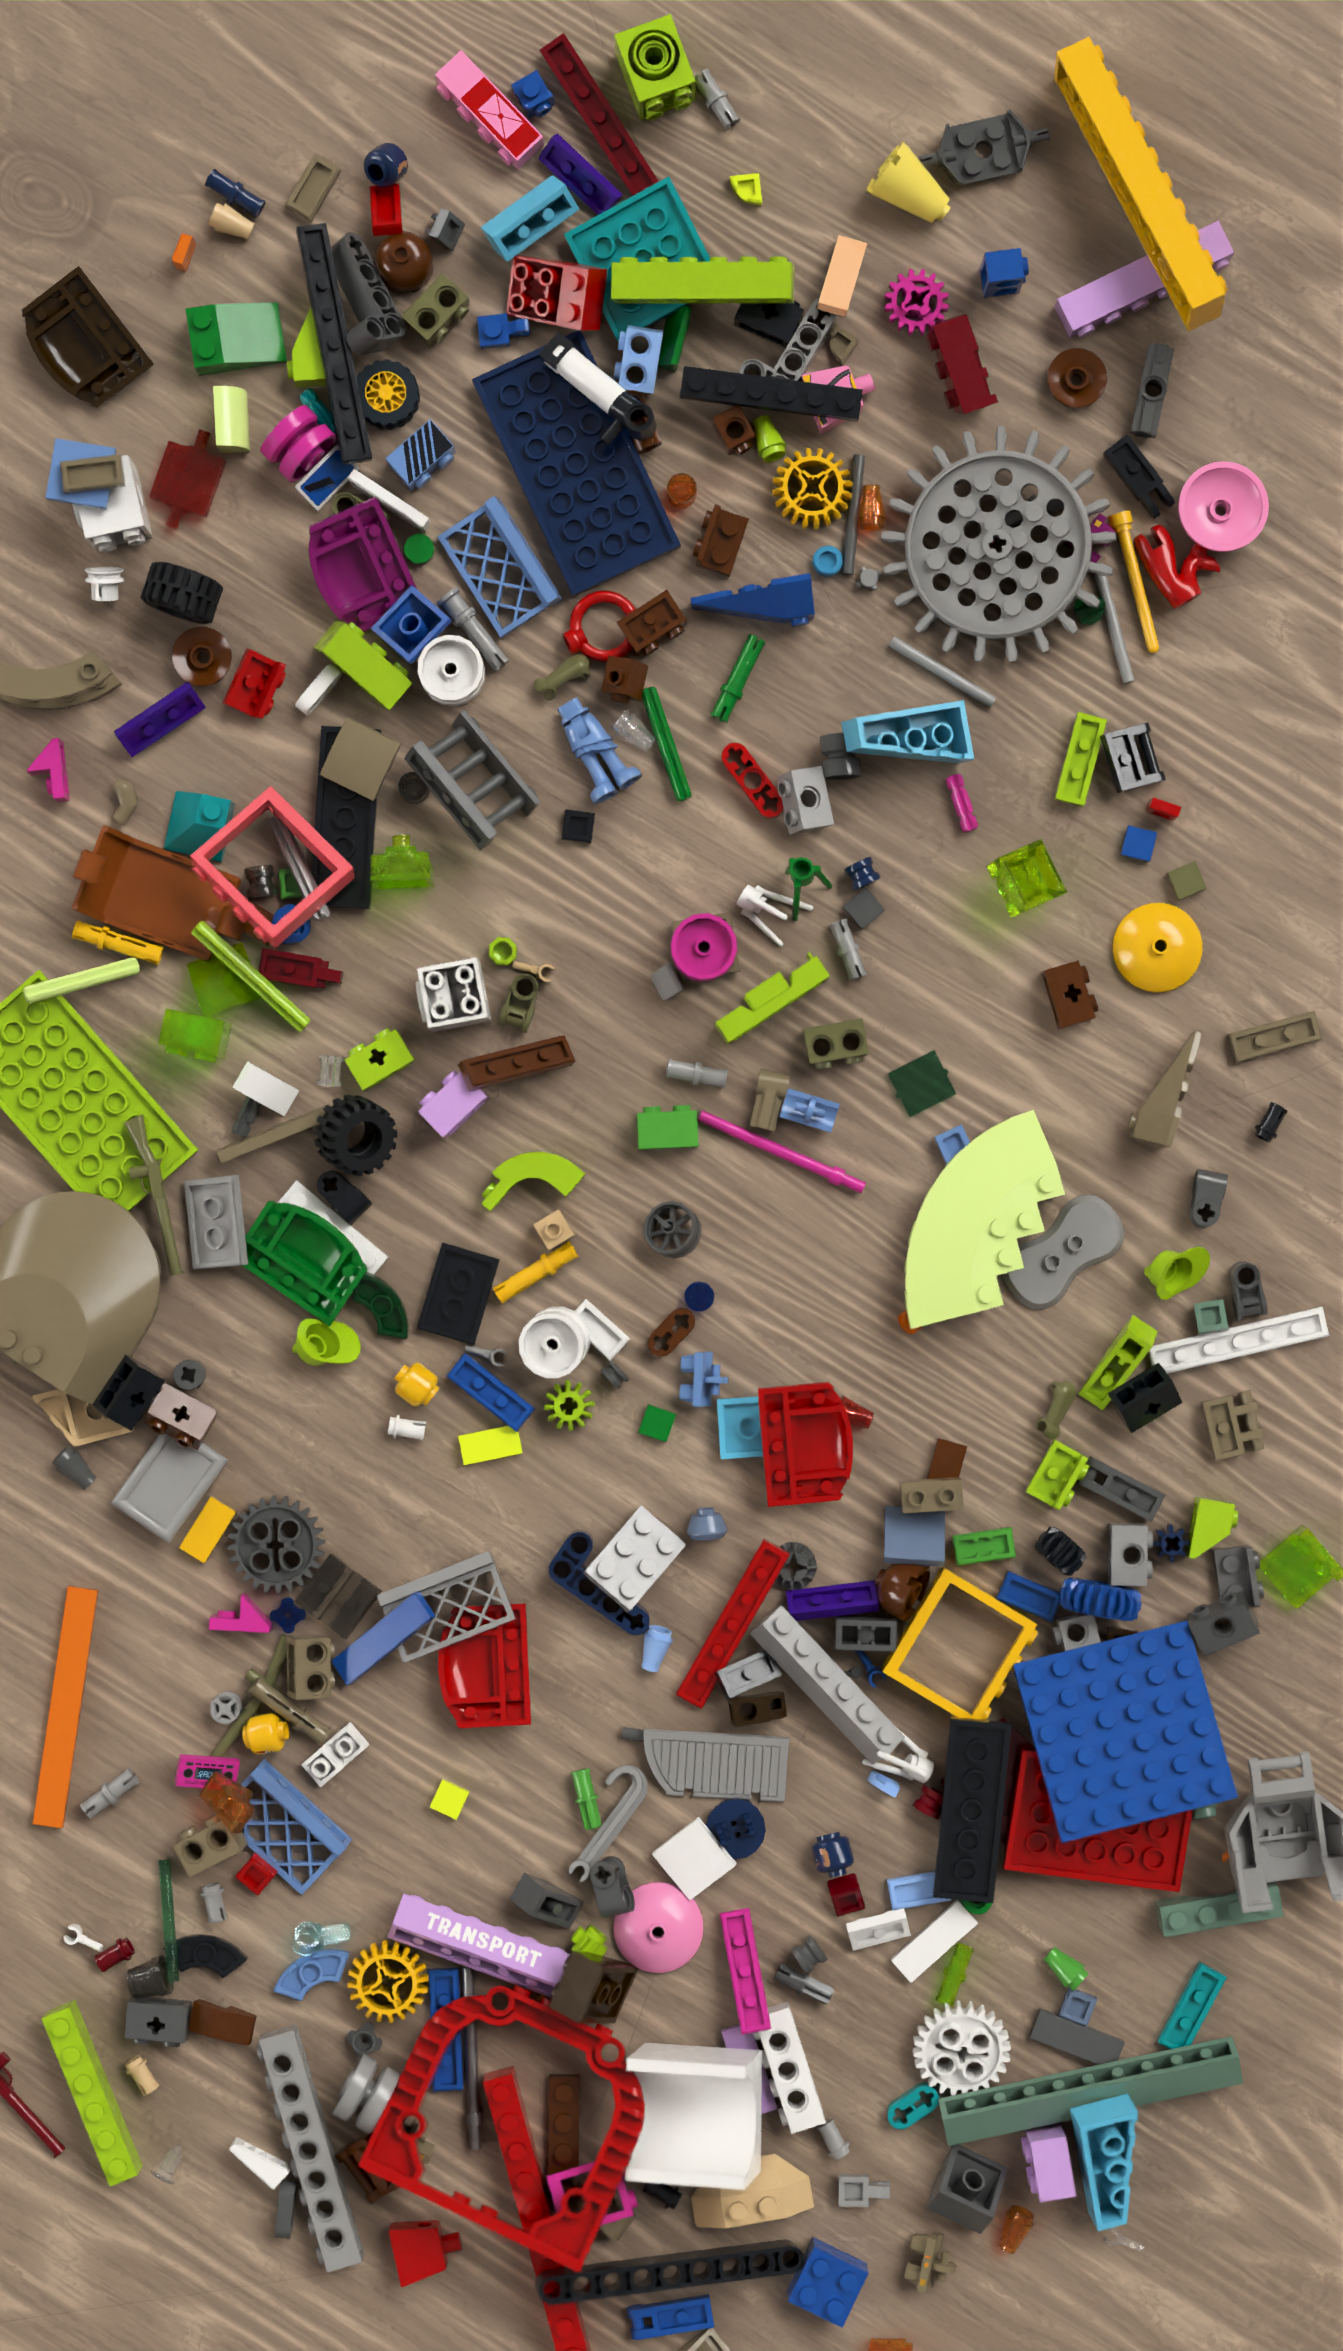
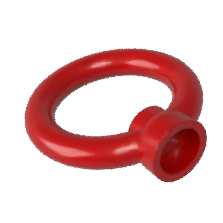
M596 591L583 597L571 613L570 630L562 633L570 653L574 655L581 652L588 658L600 662H607L608 656H626L633 649L626 638L622 644L614 649H597L588 643L581 629V622L585 612L597 603H612L621 608L626 616L636 610L634 605L626 597L613 591Z

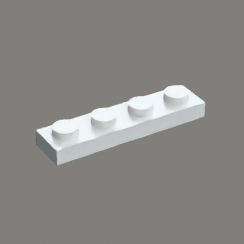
M298 1180L295 1181L278 1202L300 1206L330 1222L357 1249L363 1263L368 1268L366 1272L375 1274L389 1258Z

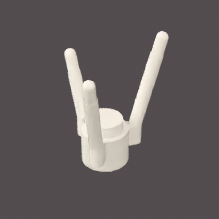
M748 884L736 905L743 908L741 911L742 915L749 918L774 943L782 947L783 942L753 912L759 914L764 909L774 916L786 920L787 915L767 904V898L765 897L792 906L793 899L767 891L758 885L754 888ZM800 901L799 908L808 911L813 910L812 905Z
M904 1733L902 1734L905 1738L902 1742L915 1755L909 1754L903 1761L882 1751L877 1752L878 1757L898 1765L902 1769L879 1762L871 1764L867 1759L862 1761L866 1766L903 1776L910 1781L915 1779L921 1783H925L930 1778L934 1769V1762L926 1759L928 1752L920 1749Z

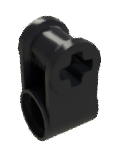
M337 1171L324 1172L317 1180L319 1193L351 1225L373 1204L356 1186L352 1185ZM326 1177L328 1179L337 1178V1191L333 1189L325 1190L324 1187L327 1183L324 1179Z

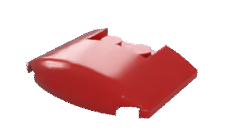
M830 1382L757 1388L768 1507L838 1501L843 1495L841 1490L847 1479L850 1478L852 1469L853 1437L846 1408L840 1397L833 1390L834 1387Z
M526 1603L511 1604L516 1620L439 1650L438 1673L441 1692L446 1707L457 1721L455 1724L459 1729L531 1725ZM489 1605L485 1616L497 1620L507 1616L504 1605ZM468 1606L467 1608L481 1614L484 1606ZM453 1607L450 1613L453 1615L448 1623L454 1624L460 1610L459 1607ZM464 1610L457 1627L466 1631L475 1629L479 1616ZM483 1619L481 1626L490 1623V1621ZM446 1626L443 1629L440 1642L447 1640L452 1629L451 1627ZM455 1630L453 1637L462 1634V1632Z

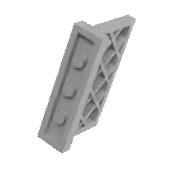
M490 1551L377 1595L385 1616L415 1592H420L424 1598L431 1595L441 1599L435 1613L436 1617L432 1619L426 1635L424 1636L417 1632L414 1634L424 1639L419 1651L407 1655L404 1643L398 1647L403 1664L516 1620L496 1568L494 1557ZM491 1571L495 1583L490 1594L475 1588L479 1576ZM473 1579L471 1586L463 1583L465 1581ZM458 1584L469 1588L462 1605L447 1599L451 1587ZM496 1589H498L501 1599L494 1596ZM445 1590L443 1597L435 1594L437 1592ZM473 1591L488 1597L481 1614L466 1607ZM492 1599L503 1603L507 1616L497 1620L485 1616ZM445 1602L460 1608L453 1625L438 1618ZM464 1610L479 1616L475 1629L466 1631L457 1627ZM483 1619L490 1621V1623L481 1626ZM436 1621L452 1628L447 1640L438 1642L429 1638ZM455 1630L462 1632V1634L453 1637ZM428 1641L435 1644L425 1648Z

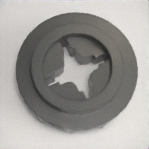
M788 1542L780 1545V1548L790 1553L785 1563H790L794 1553L797 1564L806 1566V1568L796 1570L793 1579H791L789 1569L782 1567L775 1583L779 1587L791 1591L804 1588L813 1580L817 1570L814 1554L807 1546L801 1543Z

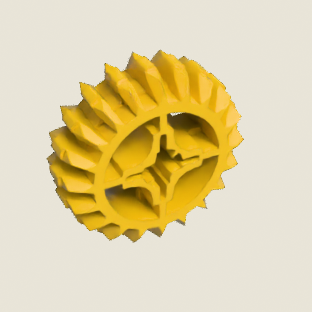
M806 448L805 457L803 458L799 451H795V462L786 457L784 463L787 468L781 466L777 468V473L782 477L773 478V484L780 488L772 490V496L782 497L775 502L776 508L786 506L781 516L785 518L792 513L791 524L795 525L798 519H802L803 529H807L808 521H813L815 530L819 529V520H823L826 527L830 526L831 520L829 515L839 520L841 515L837 509L847 511L848 505L843 500H851L852 493L845 490L852 488L853 482L843 480L849 476V470L839 472V469L843 466V461L840 459L833 464L834 453L830 452L825 459L822 457L823 449L818 448L816 456H812L811 448ZM805 467H818L825 471L817 475H810L801 469ZM792 475L797 478V483L801 487L797 497L793 500L790 498L787 486ZM833 477L837 487V495L831 503L824 491V486ZM808 483L818 485L817 494H813V491L812 494L806 493ZM813 502L824 509L808 511L800 508V506Z
M383 1940L381 1950H379L374 1942L370 1945L372 1954L366 1949H362L360 1955L363 1960L354 1958L352 1964L357 1969H350L348 1972V1976L355 1980L349 1981L347 1987L357 1989L350 1994V1999H361L356 2008L361 2010L365 2006L368 2007L365 2014L367 2018L372 2015L373 2011L378 2013L376 2017L377 2022H381L383 2014H386L388 2022L393 2023L395 2013H397L401 2020H404L406 2018L404 2009L414 2014L416 2007L413 2003L422 2005L424 1999L419 1994H426L428 1991V1987L420 1983L427 1982L429 1975L419 1974L426 1969V1964L419 1963L416 1965L415 1962L420 1958V1954L417 1952L410 1957L408 1954L411 1946L406 1945L403 1951L398 1950L400 1946L398 1941L394 1942L392 1949L389 1948L388 1941ZM384 1959L396 1960L402 1963L406 1969L404 1967L393 1969L389 1966L387 1960L384 1961ZM375 1962L378 1977L365 1986V1970ZM384 1975H388L389 1979L390 1977L394 1978L392 1987L382 1984ZM412 1977V1990L405 1999L401 2000L398 1985L405 1982L407 1978ZM370 1994H383L392 2004L379 2002Z

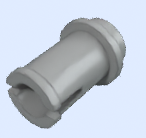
M219 1882L202 1886L203 1892L200 1895L205 1900L209 1923H216L227 1919L222 1898L224 1888L220 1887Z
M833 2119L827 2120L826 2123L816 2128L829 2149L827 2153L829 2157L832 2156L834 2160H839L850 2152L848 2148L849 2142L844 2141Z

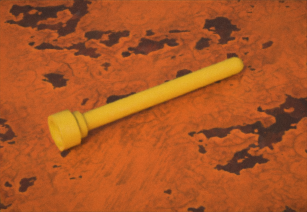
M1123 511L1110 515L1107 519L1109 526L1119 537L1147 649L1150 653H1156L1159 650V643L1130 535L1133 519L1131 511Z

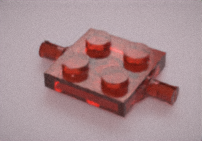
M201 429L198 430L194 446H184L168 441L149 495L152 500L164 503L171 508L165 525L176 530L183 513H194L207 518L226 465L225 459L211 455L205 450L211 434Z

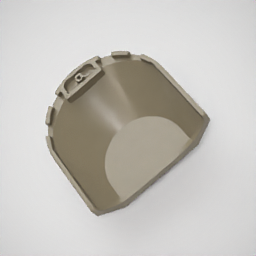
M76 1191L49 1194L31 1201L16 1211L0 1228V1351L63 1393L93 1404L124 1356H133L149 1330L158 1310L161 1293H159V1274H162L157 1250L153 1249L146 1235L148 1232L131 1212L111 1199L89 1192Z

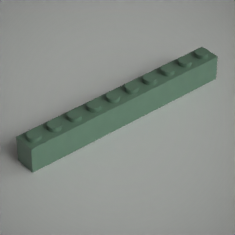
M1230 2036L938 2099L947 2143L948 2146L1069 2121L1072 2120L1070 2108L1127 2093L1134 2106H1140L1243 2084L1239 2055L1234 2040Z

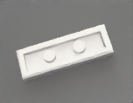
M353 469L348 478L353 487L370 498L377 497L380 505L421 532H426L431 525L427 516L357 470Z
M956 1900L890 1959L909 1982L912 1983L973 1929L978 1922L963 1904Z

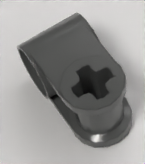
M1197 1169L1189 1218L1195 1226L1206 1228L1218 1221L1227 1186V1174ZM1206 1206L1207 1212L1211 1213V1217L1202 1221V1216L1197 1214V1211Z
M1245 1261L1235 1263L1229 1270V1279L1236 1320H1242L1244 1316L1255 1314L1266 1316L1268 1313L1267 1302L1262 1288L1259 1269ZM1248 1267L1251 1271V1278L1247 1283H1240L1238 1273L1242 1268Z
M608 1856L602 1861L595 1863L590 1870V1879L593 1884L600 1915L603 1918L633 1912L635 1900L629 1886L623 1862L615 1856ZM604 1870L610 1871L611 1874H605Z

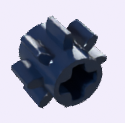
M1167 1524L1166 1531L1155 1530L1159 1536L1157 1540L1153 1541V1545L1160 1548L1156 1554L1159 1558L1166 1553L1168 1554L1169 1561L1173 1562L1174 1555L1186 1556L1182 1550L1184 1545L1190 1544V1541L1182 1539L1181 1536L1185 1532L1183 1528L1178 1529L1175 1533L1173 1532L1172 1524ZM1167 1537L1175 1538L1174 1543L1176 1547L1174 1549L1170 1547L1165 1549L1167 1543L1164 1540Z

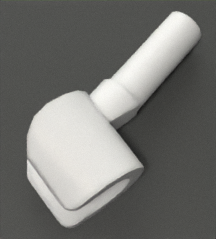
M70 1924L68 1926L70 1930H74L77 1933V1938L65 1935L63 1939L67 1944L73 1945L79 1942L99 1952L102 1951L103 1945L83 1935L82 1928L78 1924Z

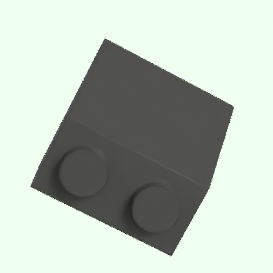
M959 2144L952 2145L933 2184L926 2208L981 2234L995 2216L1008 2168Z

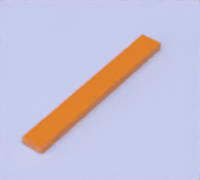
M71 1585L67 1587L33 1824L55 1828L64 1827L99 1593L98 1589Z

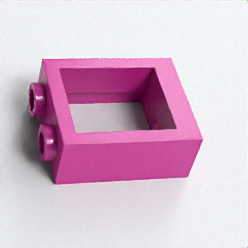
M594 2162L546 2176L557 2213L561 2211V2199L565 2194L562 2180L591 2171ZM626 2169L618 2185L624 2210L605 2215L601 2225L633 2216V2208L638 2207L634 2190H628L624 2179L626 2178Z

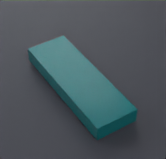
M1199 1961L1157 2039L1158 2043L1169 2049L1191 2045L1227 1978L1226 1975Z

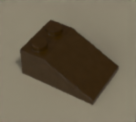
M573 1951L564 1963V1974L560 1982L552 1990V2001L549 2007L577 2023H615L639 1968L632 1964L591 1952Z

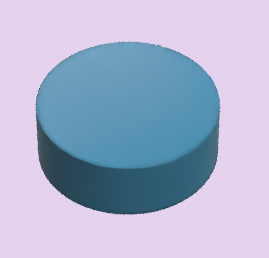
M823 546L815 552L813 567L819 575L832 577L842 567V554L837 548Z

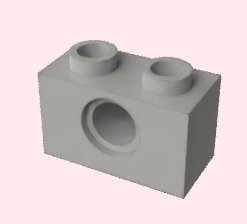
M822 766L791 770L777 776V790L782 798L784 822L788 827L789 835L818 831L834 825ZM801 796L805 800V806L801 802Z
M1108 1523L1107 1583L1111 1586H1147V1579H1152L1153 1566L1152 1561H1148V1549L1153 1547V1532L1148 1531L1146 1524ZM1128 1547H1136L1138 1550V1556L1133 1562H1125L1123 1558V1553Z

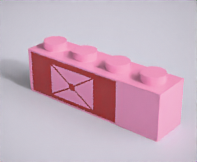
M462 50L435 74L438 85L436 89L446 101L452 99L458 106L456 110L459 115L468 123L471 120L479 128L477 130L479 136L487 144L492 142L499 149L498 155L508 166L513 164L519 170L544 146V138L540 132Z

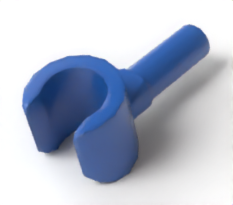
M854 1650L867 1671L866 1678L872 1687L876 1688L871 1680L872 1676L876 1673L881 1674L884 1681H886V1676L881 1668L874 1666L864 1651Z

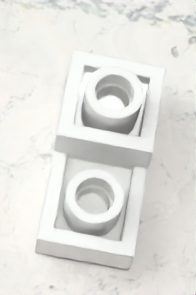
M248 1061L232 1087L284 1117L299 1092L296 1088Z
M349 1722L301 1765L315 1782L322 1787L365 1750L369 1743L354 1725Z

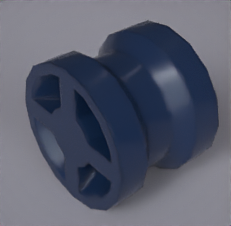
M871 857L862 859L844 869L846 875L850 876L853 881L852 888L854 891L881 879L879 873L875 872L872 868L873 861Z

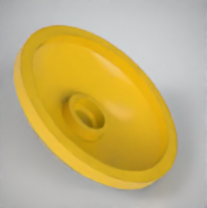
M1150 903L1134 909L1122 919L1113 938V958L1120 974L1133 986L1148 992H1167L1183 985L1197 970L1202 957V938L1195 922L1183 910L1166 903ZM1157 941L1165 943L1164 951L1156 950L1155 943Z

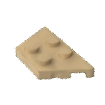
M59 1389L32 1396L34 1402L39 1404L50 1417L49 1419L64 1433V1436L74 1447L134 1431V1428L131 1431L106 1418L92 1404L65 1394Z

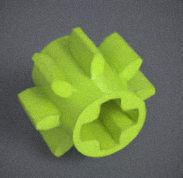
M591 1924L586 1930L579 1926L572 1935L571 1940L575 1943L571 1948L572 1951H587L601 1956L607 1951L608 1947L604 1945L607 1937Z

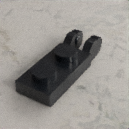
M1128 434L1103 452V456L1137 501H1141L1143 507L1152 518L1155 519L1160 515L1158 507L1148 496L1153 490H1156L1161 501L1167 507L1175 504L1173 497L1163 485L1164 481Z

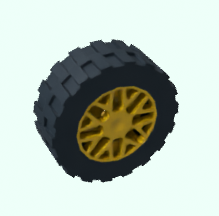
M390 359L373 361V364L366 365L364 370L357 375L364 418L368 424L377 426L378 429L382 430L383 428L393 430L395 427H402L407 421L410 422L413 414L419 408L420 394L416 378L412 375L410 369L402 366L398 361L392 362Z

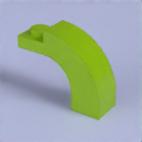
M546 1152L523 1153L506 1160L492 1172L500 1182L497 1185L492 1182L481 1195L485 1198L481 1204L492 1212L514 1185L531 1178L549 1182L567 1197L586 1174L572 1162L558 1155Z

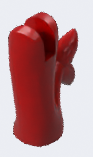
M1159 524L1151 527L1152 535L1159 547L1153 550L1142 533L1133 540L1139 557L1151 579L1173 609L1176 610L1202 593L1196 576L1198 570L1220 572V566L1212 556L1207 554L1208 549L1195 543L1189 555L1184 559L1178 574L1173 540L1164 526Z

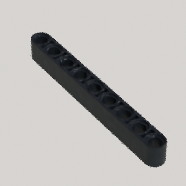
M783 2239L583 2265L580 2272L568 2267L542 2271L537 2276L535 2287L540 2298L545 2303L555 2305L793 2274L802 2268L804 2255L794 2242ZM794 2250L793 2259L790 2262L783 2263V2254L786 2251ZM764 2254L765 2260L763 2264L757 2267L753 2266L754 2257ZM728 2258L736 2259L732 2269L723 2270V2264ZM698 2262H706V2268L702 2273H693V2268ZM674 2265L677 2267L674 2276L670 2278L663 2277L664 2270L668 2266ZM638 2270H647V2276L643 2281L635 2282L633 2280L634 2274ZM610 2273L617 2274V2280L613 2285L607 2286L603 2284L605 2276ZM580 2277L588 2279L584 2288H573L576 2279ZM547 2282H558L554 2292H543Z

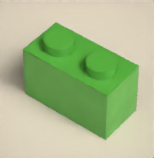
M691 1105L673 1106L672 1112H661V1106L643 1107V1113H637L639 1150L699 1147L697 1110L691 1111Z

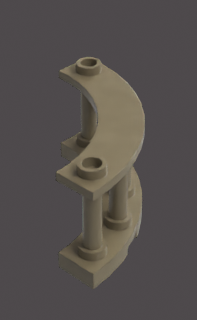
M93 650L73 662L47 669H24L0 662V700L19 707L39 710L67 709L72 706L95 701L122 685L107 664L100 660Z

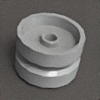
M363 2054L354 2071L351 2070L339 2093L340 2098L332 2115L347 2121L353 2116L359 2106L361 2110L356 2119V2128L370 2134L389 2101L401 2073L386 2067L381 2071L377 2080L373 2081L372 2078L378 2067L377 2060Z

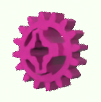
M909 269L908 277L905 278L904 275L899 273L897 276L898 284L895 282L889 283L888 288L893 293H885L884 300L891 303L885 305L884 311L892 312L888 321L890 323L898 321L897 330L899 332L906 327L908 328L909 336L913 334L914 329H918L919 334L923 336L925 328L935 324L934 321H944L945 317L940 312L948 311L949 305L942 302L948 300L949 294L946 292L941 293V290L944 288V282L936 284L934 282L936 274L933 273L927 278L925 277V269H921L919 275H915L913 269ZM914 284H921V285H924V286H926V287H925V288H923V287H918V286H915ZM901 291L905 300L898 307L897 296ZM912 298H914L916 301L921 299V307H919V305L917 304L910 305ZM935 298L936 309L932 314L928 305ZM908 317L917 318L919 321H913V320H910V319H907V318H908Z

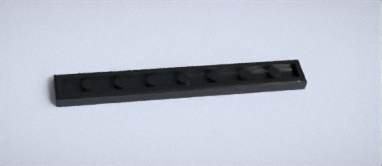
M326 223L296 227V234L341 463L343 466L369 462L373 458L352 352L346 340L348 331Z

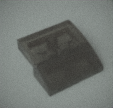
M330 1553L295 1602L314 1618L325 1623L343 1639H348L382 1590Z

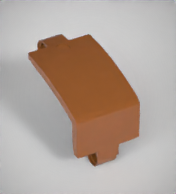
M103 825L93 852L86 849L81 852L72 876L81 880L72 910L208 962L212 960L214 954L192 935L193 928L199 922L204 921L219 936L224 935L240 941L247 923L241 922L232 911L234 907L227 900L223 903L215 896L212 891L214 887L207 880L202 882L198 879L197 874L191 869L193 867L191 859L135 839L106 825ZM218 870L237 890L239 889L241 883L239 877Z

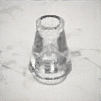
M624 710L611 727L616 732L615 736L639 747L644 752L656 740L634 712L630 714L627 710Z

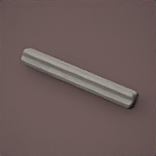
M274 816L269 820V825L305 899L318 886L294 834ZM326 904L312 915L314 921L320 922L329 917L330 912Z

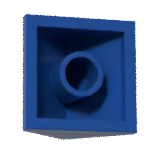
M411 585L371 629L403 661L412 664L421 655L424 647L437 638L452 620Z

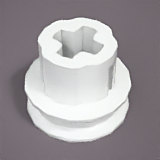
M90 567L84 569L88 574L85 582L91 583L92 600L115 601L119 599L118 583L124 582V579L121 577V573L124 571L123 568Z

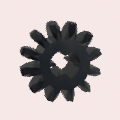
M1049 1527L1046 1532L1044 1531L1039 1536V1540L1035 1543V1549L1066 1576H1072L1075 1571H1078L1087 1558L1083 1549L1056 1527Z

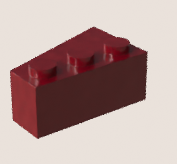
M961 314L929 325L930 333L926 334V339L930 350H935L939 362L935 363V368L939 379L945 380L948 391L944 392V397L948 408H953L954 413L966 414L998 403L996 395L990 394L986 381L989 375L986 367H982L978 354L979 347L967 314Z

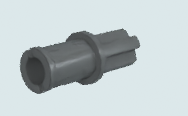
M782 1962L773 1979L797 1990L798 1995L803 1993L823 2004H828L833 1995L832 1987L809 1977L807 1972L803 1974L784 1965Z

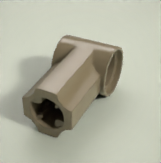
M760 1069L755 1095L757 1096L752 1110L750 1126L775 1131L781 1102L785 1099L790 1075Z

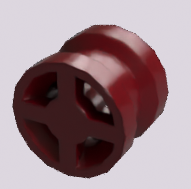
M923 1784L921 1788L922 1794L919 1799L914 1801L912 1806L922 1813L939 1820L943 1793L929 1785Z

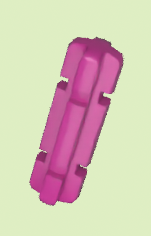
M954 774L947 777L946 783L948 789L952 791L951 798L957 816L961 818L959 822L962 831L970 832L977 829L978 823L976 817L972 815L973 808L967 790L963 789L965 784L962 775Z

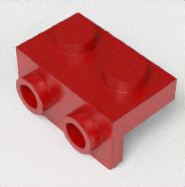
M246 648L223 700V704L250 717L263 719L264 715L267 716L273 707L274 700L272 697L276 688H280L284 682L286 664L276 662Z

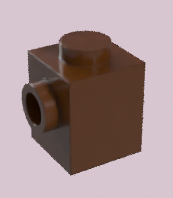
M608 656L601 691L611 695V701L629 704V700L641 701L648 666L635 659Z

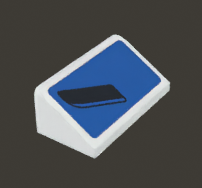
M335 445L295 488L301 496L319 511L349 481L348 477L353 469L357 471L360 469L356 464L342 466L338 445Z

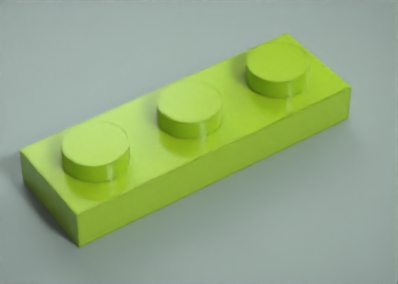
M1081 712L1077 713L1054 800L1084 807L1101 745L1100 736L1104 733L1107 719Z

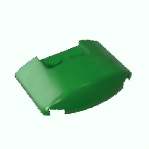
M268 1201L245 1236L248 1264L242 1266L325 1324L331 1326L368 1270L366 1264L363 1263L359 1252L349 1239L324 1218L297 1205Z

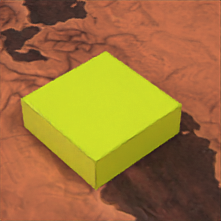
M442 1779L430 1808L457 1820L470 1791Z

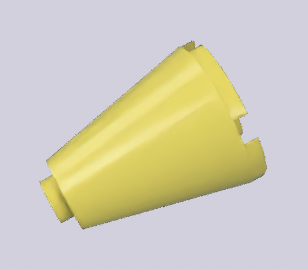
M903 141L900 146H896L880 166L877 174L878 178L876 180L872 178L866 188L869 194L930 223L935 219L940 222L951 208L947 205L950 198Z

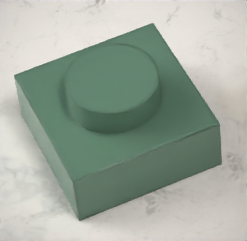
M1223 1299L1194 1304L1199 1335L1229 1330Z

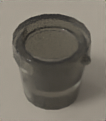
M163 1955L154 1957L150 1961L127 1971V1984L133 1998L165 1996L173 1992L174 1980L168 1960Z

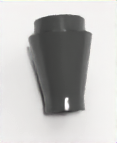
M67 1446L52 1461L56 1466L55 1470L79 1485L83 1490L90 1486L97 1478L91 1472L78 1450H73L70 1446Z

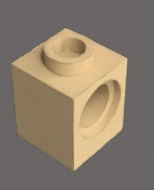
M560 1209L533 1224L548 1250L553 1249L575 1235Z

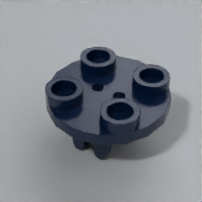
M738 1798L725 1800L716 1805L709 1813L706 1824L733 1859L746 1858L756 1852L763 1843L766 1832L764 1818L759 1809L749 1800ZM736 1821L737 1823L733 1826L731 1822ZM740 1832L741 1835L736 1837L735 1833Z

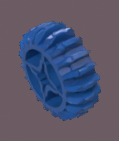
M1067 1578L1064 1580L1063 1587L1060 1590V1604L1065 1609L1077 1613L1107 1619L1133 1621L1138 1618V1612L1141 1609V1594L1135 1589L1124 1586H1111L1106 1582L1088 1579Z

